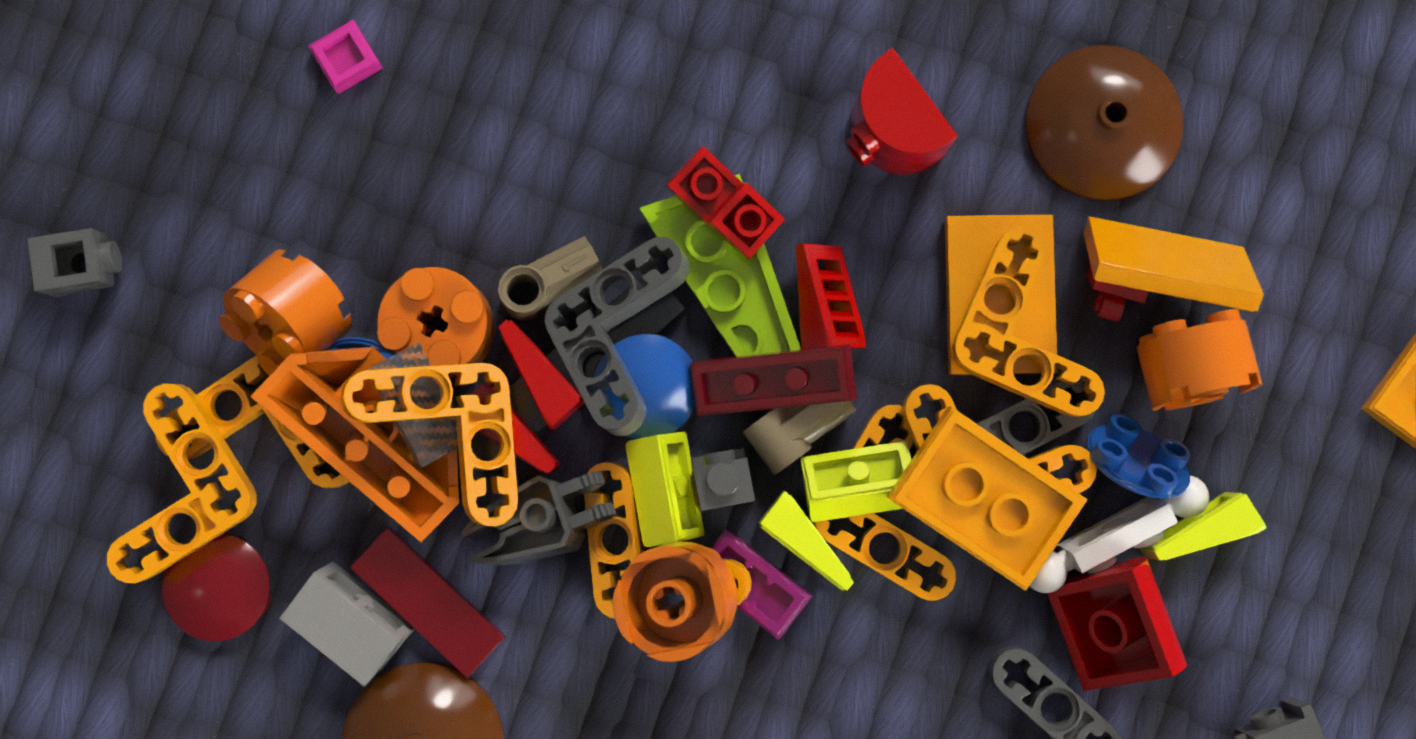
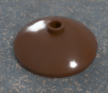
M1095 45L1084 47L1058 59L1044 72L1036 83L1029 97L1025 113L1027 143L1034 161L1040 170L1062 190L1074 196L1092 201L1122 200L1132 197L1152 186L1167 172L1174 162L1183 136L1182 106L1174 85L1168 76L1147 57L1119 46ZM1106 107L1118 109L1121 114V121L1118 123L1111 122L1106 117Z
M416 662L398 666L385 672L362 690L348 712L342 731V739H504L501 718L493 700L475 679L470 676L466 678L458 669L449 665L434 662Z

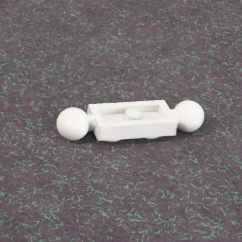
M1190 475L1189 486L1181 495L1165 499L1146 497L1057 544L1059 552L1053 551L1029 586L1040 593L1057 591L1065 583L1067 573L1073 569L1081 573L1086 571L1087 573L1100 572L1112 566L1117 561L1116 555L1133 546L1134 548H1143L1158 542L1164 536L1163 530L1178 523L1175 515L1182 518H1193L1200 515L1206 509L1209 502V492L1206 485L1199 478Z

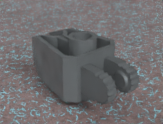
M602 472L587 473L565 483L537 475L517 488V509L513 517L505 524L494 527L479 525L470 521L462 530V536L469 539H477L498 531H504L500 533V538L496 545L470 557L471 563L484 565L519 564L579 550L586 537L584 530L601 524L617 515L613 503H600L583 512H577L573 499L594 492L606 484ZM503 497L485 507L489 517L494 516L495 507L503 505Z

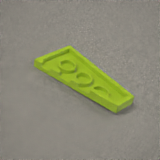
M740 174L735 175L742 182ZM676 196L639 208L656 237H666L673 240L687 255L690 265L689 274L685 281L735 357L801 349L765 244L750 259H747L705 224Z

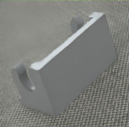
M334 561L313 572L279 618L363 686H366L379 670L382 671L415 629L399 613Z

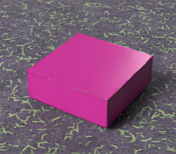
M354 20L349 21L308 45L337 94L344 92L383 69Z

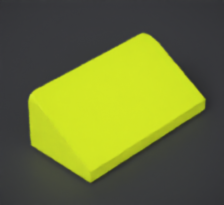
M686 432L654 435L628 441L625 447L644 546L653 547L704 536L705 532Z
M907 441L800 457L811 522L903 509L888 499L887 496L911 462Z

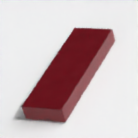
M850 344L700 360L690 363L697 416L846 402L857 398Z
M391 527L386 528L350 567L466 678L507 637Z

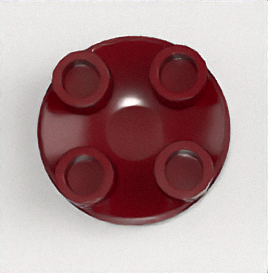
M221 534L165 570L162 582L163 601L173 622L188 635L205 641L229 640L248 631L270 607L269 572L263 558L250 545L248 540L241 536Z

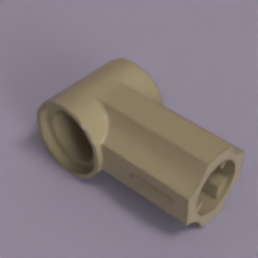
M583 236L528 265H518L507 270L499 281L498 293L500 300L511 317L519 321L535 320L545 313L546 309L556 298L602 270V266L591 244ZM531 282L539 288L537 298L528 305L513 303L510 300V294L517 284Z
M851 401L775 408L742 433L772 474L776 475L812 448L811 443L848 419L856 409Z

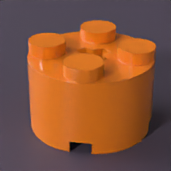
M281 249L271 253L225 292L223 296L225 313L219 317V323L223 331L231 339L237 342L243 341L258 356L260 366L269 376L290 353L326 351L336 340L343 338L352 327L351 314L343 319L338 305L345 299L331 278L315 263L300 254L293 260L283 257L287 250Z
M414 268L395 281L384 295L378 312L377 334L382 346L399 354L402 359L401 361L404 359L407 361L410 359L421 361L423 359L426 366L482 363L487 357L495 337V324L487 299L468 279L457 272L445 268ZM441 316L448 323L447 329L444 332L435 330L432 333V329L427 326L430 318H439ZM409 347L413 349L417 347L420 355L417 352L415 355L411 352L408 355L405 352L401 355L399 352ZM448 374V377L451 379L457 377V375Z
M1229 309L1206 316V323L1188 328L1185 319L1165 322L1152 327V334L1139 338L1140 344L1136 349L1152 411H1157L1162 407H1165V410H1173L1224 399L1223 395L1229 393L1228 388L1238 387L1239 393L1242 394L1263 385L1246 321L1241 319L1239 309Z
M673 542L639 554L628 565L614 590V617L622 636L630 644H634L648 654L647 656L664 662L682 661L699 654L714 644L731 627L737 609V587L732 572L716 550L693 542ZM673 592L677 595H683L685 606L680 608L676 604L670 605L668 595Z

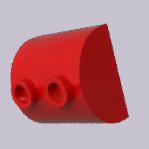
M893 47L872 64L864 78L852 110L850 129L852 137L845 141L849 152L860 166L865 167L870 163L876 168L891 174L909 175L930 168L944 157L958 138V135Z
M1146 557L1118 561L1100 572L1087 573L1086 571L1067 578L1060 589L1047 593L1084 691L1171 678L1187 667L1185 656Z

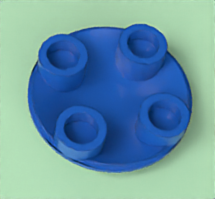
M658 334L634 335L614 344L646 405V416L641 427L634 433L626 435V437L640 439L654 435L669 434L681 427L690 417L695 407L690 363L693 361L686 351L677 343ZM606 353L596 364L593 378L604 372L608 360ZM611 388L603 390L602 392L609 396L614 406V411L610 415L621 420L625 416L623 407L627 403L618 398Z
M1114 414L1111 416L1108 424L1096 427L1087 437L1086 448L1091 453L1090 458L1096 467L1112 481L1132 492L1152 498L1165 499L1181 495L1189 486L1190 474L1186 464L1191 457V453L1188 448L1174 439L1162 440L1152 433L1141 429L1139 423L1127 415Z

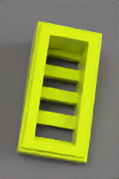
M782 491L758 522L760 524L759 527L838 589L848 591L854 583L850 578L849 572L794 498L788 495L786 491Z
M1224 492L1208 502L1206 509L1200 515L1179 520L1175 525L1163 530L1164 536L1162 539L1147 547L1139 548V550L1146 558L1159 561L1168 560L1258 534L1267 529L1246 494Z

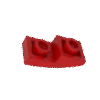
M704 146L699 147L665 185L686 207L747 259H750L785 220L747 182L742 183Z

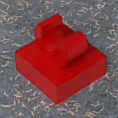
M1091 264L1089 265L1085 278L1092 289L1099 291L1093 310L1098 311V317L1119 322L1126 299L1145 304L1149 291L1096 281L1093 277Z

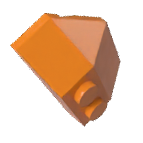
M374 347L290 353L250 397L422 543L459 504L457 447L447 453L445 451L442 453L439 451L436 453L425 451L422 454L419 451L416 454L414 451L410 453L407 445L410 448L413 445L416 448L419 445L422 448L425 445L428 447L431 445L434 447L437 445L448 447L450 444L454 447L457 444V438L454 440L449 438L447 441L444 438L441 441L438 438L435 441L432 438L429 441L425 438L423 442L420 439L416 442L414 439L411 441L406 439L404 441L401 434L403 436L406 433L409 435L412 433L423 435L425 432L428 435L431 432L434 435L437 432L440 435L443 432L446 435L449 432L454 434L456 432V425L454 428L449 425L447 429L444 426L441 429L438 426L435 429L432 426L429 429L426 426L423 429L420 427L417 429L414 427L411 429L399 427L398 429L394 421L362 423L350 418L343 410L340 401L341 389L346 381L362 371L397 368L394 365L390 368L387 365L376 367V364L387 358ZM391 378V381L395 386H397L400 383L401 379L397 378L396 380L394 378ZM363 381L362 390L353 393L352 398L354 403H362L364 405L365 413H373L374 404L383 401L381 396L383 398L388 396L390 399L394 396L397 399L398 391H374L371 387V381ZM412 389L410 390V397L416 398L419 396L422 398L424 395L427 398L429 397L424 391L420 392L417 389L414 392ZM424 401L422 404L417 402L415 405L421 409H430L436 406L437 403L433 404L430 401L427 404ZM400 402L397 405H394V409L396 411L399 408L402 409ZM453 417L418 420L422 423L424 420H426L427 422H429L430 420H432L433 422H435L436 420H438L439 422H441L442 420H444L445 422L451 420L453 422L455 419ZM427 457L430 460L431 457L434 458L433 461L423 466L421 464L417 466L413 459L418 460L421 458L424 460Z

